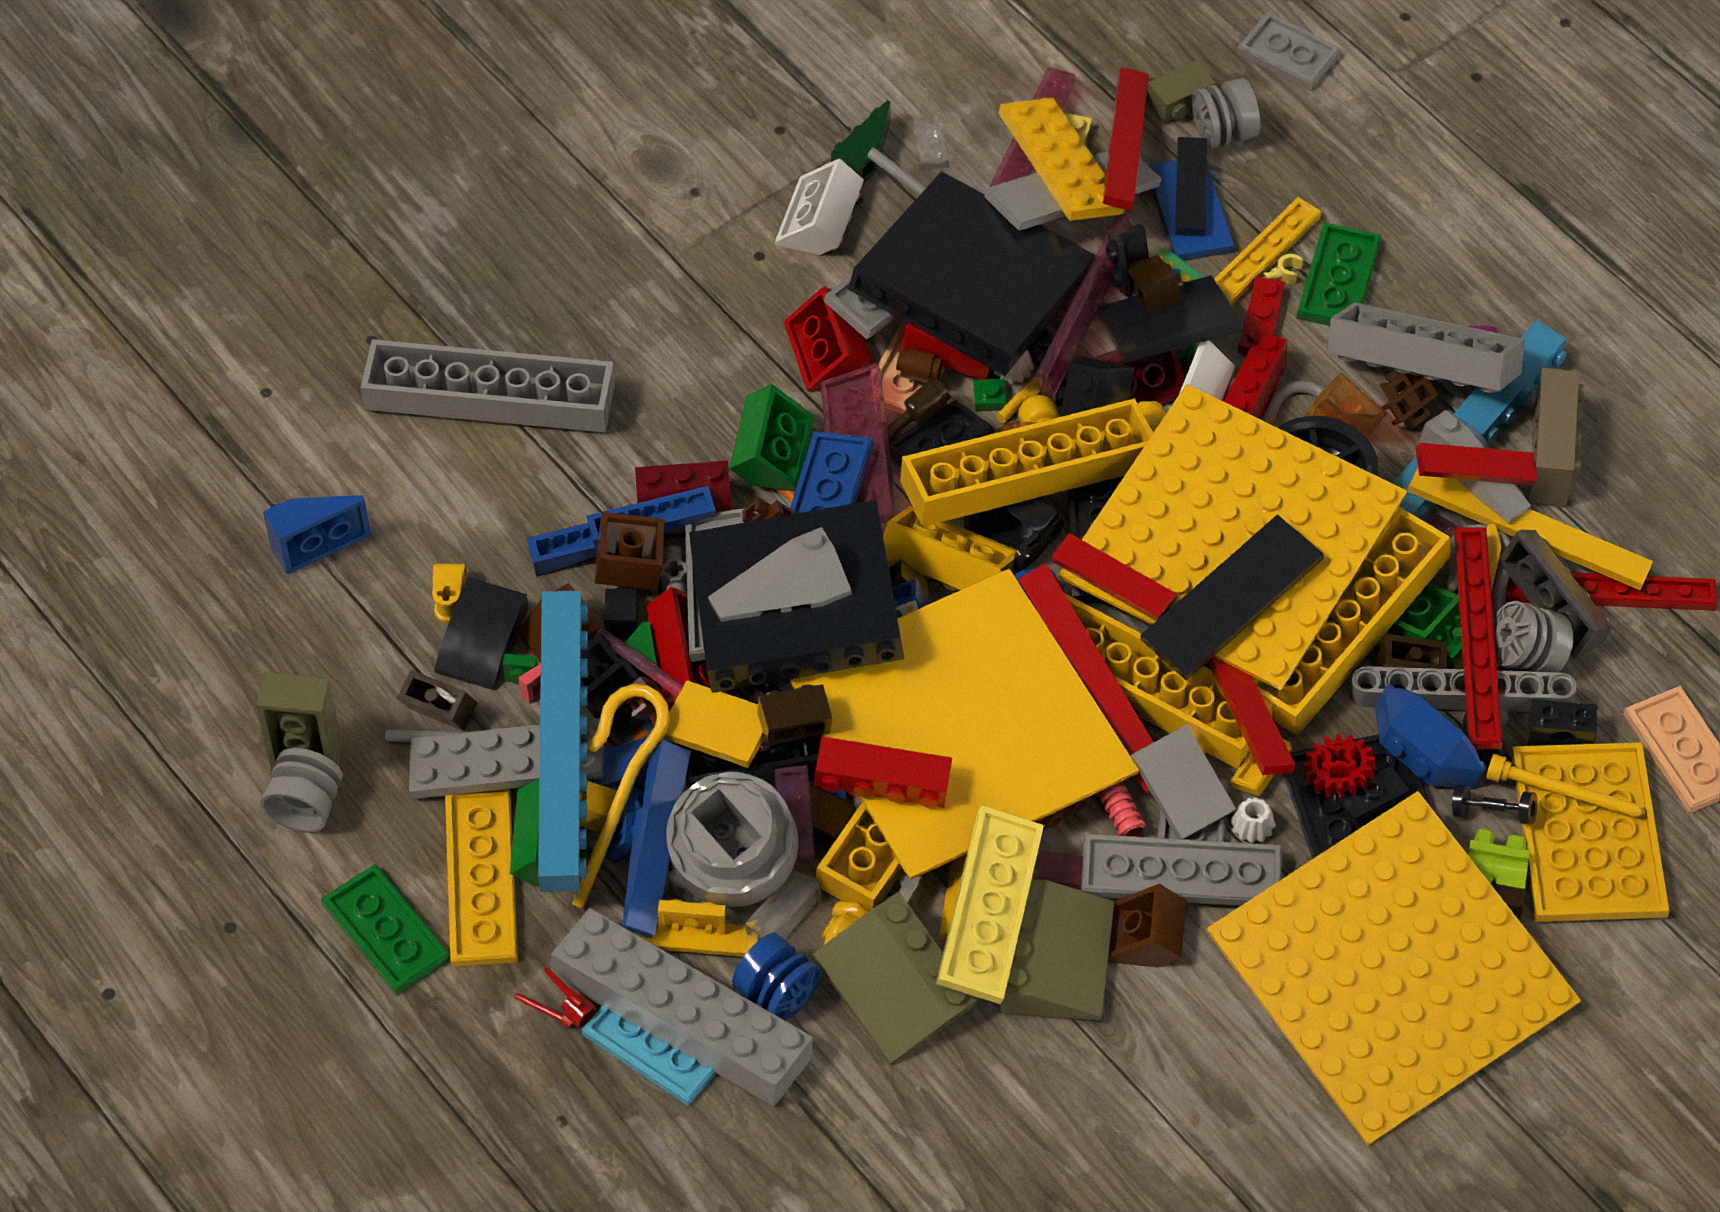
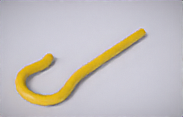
M632 684L624 686L610 695L603 706L596 734L587 744V749L590 752H597L605 744L610 734L615 711L625 700L633 697H642L650 701L655 707L657 714L655 727L648 738L640 745L628 764L586 866V878L581 879L580 891H576L571 905L580 909H584L635 780L645 761L657 748L668 730L670 720L668 704L660 692L648 685Z

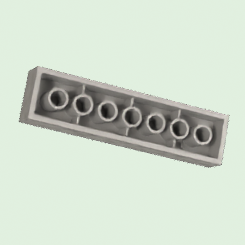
M372 339L360 388L364 410L606 433L615 387L614 365L611 361Z
M591 908L586 911L551 953V970L567 986L601 1006L608 1007V1010L613 1013L622 1015L625 1020L637 1027L638 1025L641 1026L642 1030L651 1032V1035L664 1043L667 1041L671 1047L681 1049L680 1052L692 1058L693 1056L697 1062L705 1067H712L717 1074L774 1107L812 1058V1036Z

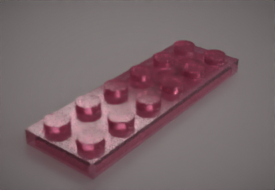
M875 363L820 383L825 432L869 437L874 442L856 503L877 499L880 522L883 524L896 516L882 375L881 369Z

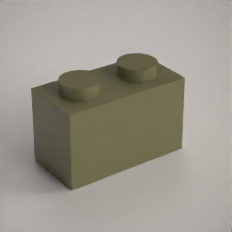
M1196 60L1148 82L1146 102L1163 123L1167 124L1174 120L1182 119L1187 114L1193 112L1192 94L1195 89L1205 88L1207 90L1208 86L1216 85V82Z

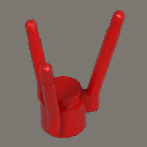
M545 967L544 972L567 996L561 1005L564 1015L519 993L514 995L516 1000L560 1021L568 1029L573 1024L578 1028L584 1027L597 1011V1008L594 1007L595 1004L590 999L574 989L571 991L549 967Z

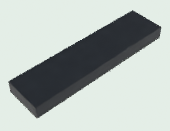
M1178 137L1175 235L1205 236L1207 138Z

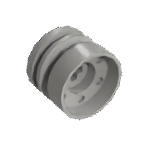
M1246 78L1226 81L1222 84L1221 90L1216 85L1208 86L1207 90L1205 88L1194 90L1192 94L1194 120L1200 138H1207L1208 149L1217 148L1219 144L1229 145L1231 136L1238 142L1258 137L1261 127L1258 103L1254 91Z
M1519 601L1508 602L1497 611L1493 618L1496 664L1517 671L1559 672L1562 670L1569 659L1573 647V630L1571 622L1565 615Z
M302 748L283 750L278 755L276 766L272 770V779L267 783L261 798L260 807L265 815L283 827L300 832L320 831L326 825L332 809V800L336 798L338 788L342 783L343 773L336 763L318 752Z

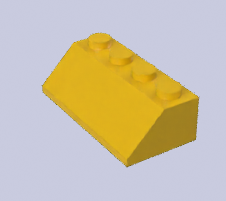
M909 506L887 522L883 535L887 562L894 565L902 559L924 578L938 580L943 583L944 587L950 590H962L1007 569H1010L1013 573L1015 569L1014 556L1017 550L948 521L922 527L912 506Z

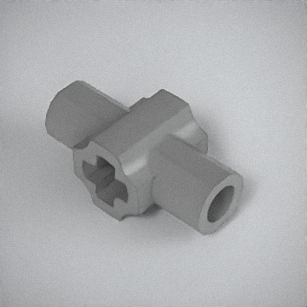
M670 546L663 549L662 592H665L670 587L684 592L687 591V563L682 562L681 549L679 547Z

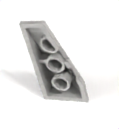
M1447 410L1425 423L1419 443L1491 449L1479 432L1459 416ZM1456 479L1508 524L1530 509V503L1516 484Z
M820 527L791 539L708 596V599L720 621L723 622L760 616L763 611L781 608V613L792 611V606L811 604V608L822 607L852 595L836 550L823 528Z

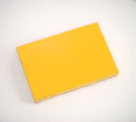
M686 681L669 712L668 730L663 739L749 768L764 740V734L757 713L758 704L723 692L712 693L711 688Z

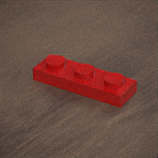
M1256 276L1238 353L1248 354L1258 332L1274 335L1284 294L1285 281Z

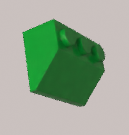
M773 384L747 395L729 469L750 485L795 491L806 458L815 416Z
M539 778L518 789L510 864L511 875L533 886H539ZM580 826V829H586L587 849H580V858H586L587 866L590 829Z

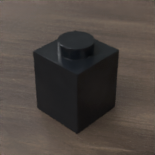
M626 587L605 589V638H629L638 628L639 605L637 589H628Z

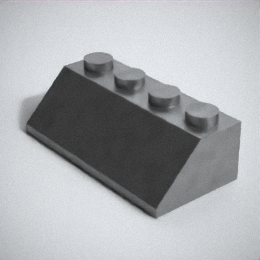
M1521 529L1516 532L1500 556L1499 564L1533 606L1563 614L1568 618L1573 630V647L1570 653L1572 657L1576 659L1604 642L1613 627L1610 625L1607 616L1600 612L1591 601L1588 592L1583 587H1580L1572 577L1569 568L1557 558L1551 550L1549 543L1536 530Z

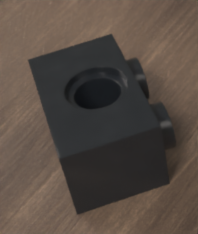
M1532 700L1527 719V746L1594 744L1597 734V705Z

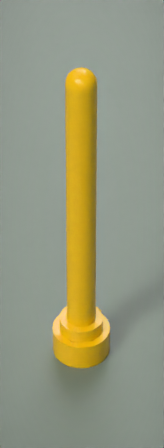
M1496 754L1492 756L1486 779L1499 782L1500 780L1506 781L1508 778L1633 817H1638L1642 814V807L1639 804L1511 766L1512 762L1506 761V757Z

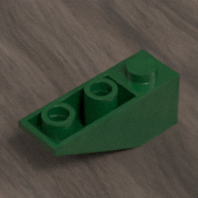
M889 100L884 102L879 108L873 109L869 117L861 125H856L850 135L842 142H838L831 151V162L840 158L864 180L863 184L878 170V165L870 160L867 155L872 148H876L881 153L883 152L891 122V102Z

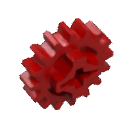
M1337 734L1333 741L1326 736L1324 737L1323 745L1314 743V752H1306L1307 761L1304 762V769L1308 784H1314L1317 793L1325 789L1326 797H1330L1333 792H1338L1339 798H1343L1346 791L1356 795V787L1359 786L1366 789V780L1374 779L1373 770L1376 769V763L1372 748L1366 747L1365 740L1363 739L1355 743L1354 735L1350 734L1344 740L1340 734Z

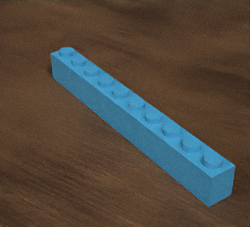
M1537 320L1521 337L1525 339L1521 375L1495 393L1484 392L1480 387H1477L1454 413L1479 432L1489 445L1497 438L1499 429L1504 424L1507 426L1511 423L1520 405L1525 406L1533 395V390L1539 385L1542 368L1552 369L1554 366L1558 368L1567 355V352L1564 351L1567 338ZM1417 457L1411 461L1392 484L1408 490V486L1418 468ZM1407 492L1399 507L1425 521L1430 513V508L1435 503Z
M542 591L538 854L540 892L580 891V879L586 878V858H580V849H587L586 829H580V820H587V801L581 800V791H587V771H581V762H587V743H581V734H587V714H581V706H587L588 696L587 686H581V678H588L587 658H582V650H588V632L582 631V623H588V603L581 602V591Z

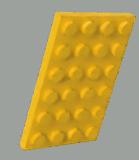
M1642 742L1513 746L1511 755L1514 767L1636 803L1642 807V814L1638 817H1633L1515 781L1518 804L1524 791L1535 792L1538 801L1534 823L1532 825L1521 824L1523 837L1526 839V850H1530L1528 875L1535 922L1668 918L1669 905Z

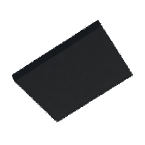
M1212 275L1183 283V291H1180L1182 303L1147 313L1134 297L1096 307L1100 321L1126 363L1240 332L1243 330L1241 320Z
M1379 734L1354 739L1355 743L1363 739L1365 740L1366 747L1372 748L1376 763V769L1373 770L1374 775L1392 766L1409 788V796L1419 791L1431 807L1422 779L1380 744ZM1313 748L1290 752L1295 763L1293 773L1283 774L1312 859L1406 799L1404 798L1354 824L1336 801L1338 792H1333L1330 797H1326L1325 789L1317 793L1314 784H1308L1304 762L1307 761L1306 752H1314Z

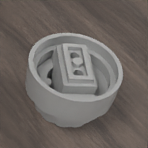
M740 772L710 775L697 781L678 798L669 817L666 831L670 858L675 872L683 885L703 901L716 905H726V907L747 906L769 897L787 880L795 865L798 854L799 840L796 824L784 799L766 781ZM721 827L729 829L725 836L717 834Z

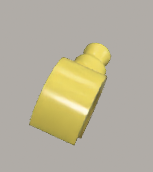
M1296 254L1283 255L1278 260V266L1269 272H1265L1263 277L1274 280L1279 279L1280 281H1285L1286 284H1295L1297 273L1284 268L1294 267L1302 270L1303 259Z

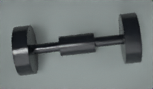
M1458 784L1453 792L1452 813L1454 817L1466 818L1470 805L1481 806L1482 810L1506 812L1507 809L1519 810L1520 823L1532 825L1537 814V795L1535 792L1524 791L1519 804L1508 803L1507 799L1489 797L1477 800L1471 799V790L1468 785Z

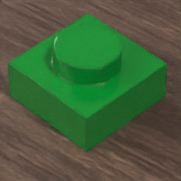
M1004 379L973 380L975 412L1000 411L1006 405Z
M505 653L503 660L505 682L519 685L518 678L538 666L537 657Z

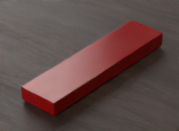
M1419 443L1415 447L1419 476L1533 485L1537 481L1533 452Z
M1070 533L1051 556L1053 563L1155 621L1164 615L1177 599V593Z

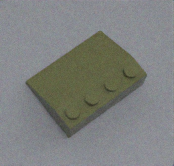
M1031 879L1005 996L1000 1004L1001 1014L1102 1021L1114 901L1048 880Z
M897 892L871 909L812 954V957L889 1065L969 1012L977 1002V999L972 995L936 984L943 952L900 892Z

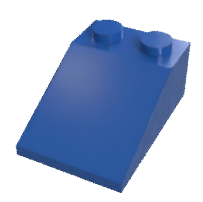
M362 495L290 499L286 502L275 504L263 512L270 548L286 574L371 536L366 503Z

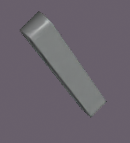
M1367 666L1357 669L1353 674L1351 695L1354 702L1360 706L1375 707L1384 688L1389 684L1392 686L1401 685L1405 687V690L1417 693L1435 709L1466 710L1465 692L1457 690V688L1464 687L1463 669ZM1497 671L1498 689L1503 691L1499 693L1500 709L1511 712H1529L1532 700L1574 703L1577 684L1575 679L1567 673ZM1362 684L1371 685L1373 688L1363 689L1360 686ZM1427 686H1433L1438 690L1427 691L1424 688ZM1529 689L1535 693L1529 695L1523 693L1522 690ZM1562 690L1565 691L1567 695H1558L1555 693V691Z

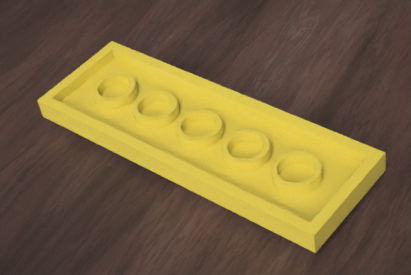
M983 805L980 806L973 828L936 984L1001 1004L1005 996L1044 825Z

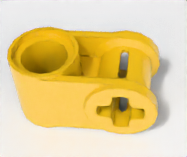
M434 563L432 596L435 602L434 612L437 620L442 623H449L457 600L467 580L466 564Z

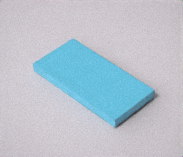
M602 1006L582 1028L583 1036L687 1106L691 1104L716 1074L712 1067H705L697 1062L693 1056L692 1058L680 1052L681 1049L671 1047L667 1041L664 1043L651 1035V1032L642 1030L641 1026L638 1025L637 1027L625 1020L622 1015H617L608 1010L606 1006Z

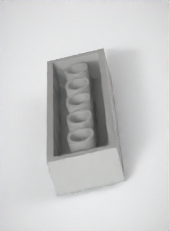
M1354 302L1331 318L1327 353L1338 355L1339 359L1345 361L1357 359L1366 361V364L1372 367H1393L1399 373H1420L1426 379H1447L1457 386L1474 385L1480 387L1484 392L1495 393L1521 375L1525 339Z

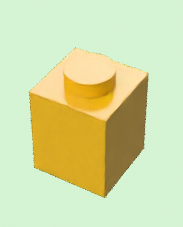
M587 781V791H581V800L587 801V820H580V826L600 833L617 790Z

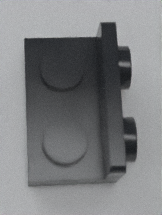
M1141 223L1107 233L1109 244L1105 246L1106 254L1113 267V271L1110 272V280L1114 289H1118L1125 297L1131 295L1127 264L1149 258L1146 231Z

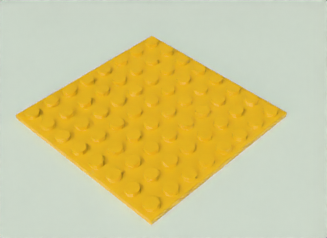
M1186 384L1082 540L1177 593V599L1170 607L1172 608L1278 514L1323 553V560L1214 657L1282 691L1406 497L1407 490ZM1064 568L1058 574V578L1150 625L1156 622Z
M1010 569L897 618L904 653L903 660L788 679L794 689L806 684L813 686L823 684L832 714L830 734L822 735L824 737L953 757L945 807L927 808L919 803L908 801L892 802L887 798L877 796L860 797L910 880L968 853L977 812L981 805L1036 822L1139 773L1138 767Z
M1419 791L1206 928V932L1367 1146L1581 1002L1578 995Z

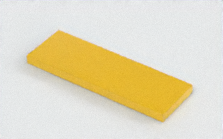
M501 789L445 795L451 967L518 963L515 878L510 874L513 844L511 790Z

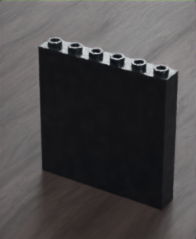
M941 171L854 267L848 290L1001 375L1006 376L1088 278L1096 255L1040 224L1019 231L984 197L983 193Z
M877 499L689 532L706 669L712 693L904 659ZM820 527L823 528L836 550L852 595L822 607L811 608V604L792 606V611L781 613V608L763 611L760 616L720 621L709 602L708 596L791 539Z

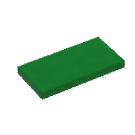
M1323 222L1296 319L1330 326L1331 318L1354 302L1363 304L1382 235Z
M376 864L321 898L323 907L396 996L450 961V953Z

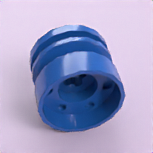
M771 933L761 938L741 959L732 978V987L751 1002L758 1001V1006L787 1021L799 1012L812 997L821 979V969L812 961L809 962V959L802 953L796 954V948L779 934Z

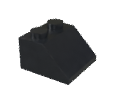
M1075 355L1069 366L1060 417L1129 400L1135 367Z

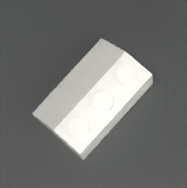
M840 158L800 176L775 243L780 247L816 255L837 249L843 242L844 231L852 218L851 213L856 201L860 197V189L864 180Z
M1210 340L1200 342L1181 391L1188 384L1224 402L1235 380V365Z

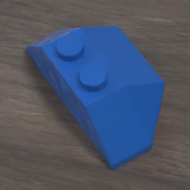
M1388 684L1375 705L1380 744L1428 785L1455 788L1459 784L1468 785L1470 789H1474L1486 771L1487 766L1479 759L1476 749L1466 734L1417 693L1395 688Z

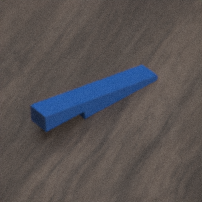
M708 486L604 511L664 519V533L716 515ZM602 512L587 515V523L528 537L527 543L536 577L595 557Z
M664 740L658 744L657 748L648 758L643 807L636 811L622 922V927L648 938L655 936L658 921L659 900H662L670 860L666 838L667 824L675 803L683 793L691 752L688 749Z

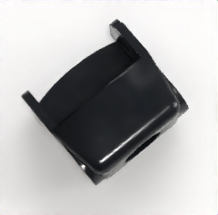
M1043 497L964 517L965 529L1017 550L1014 556V570L1019 572L1028 568L1036 561L1046 547L1058 537L1064 527V521L1059 518L1058 509Z

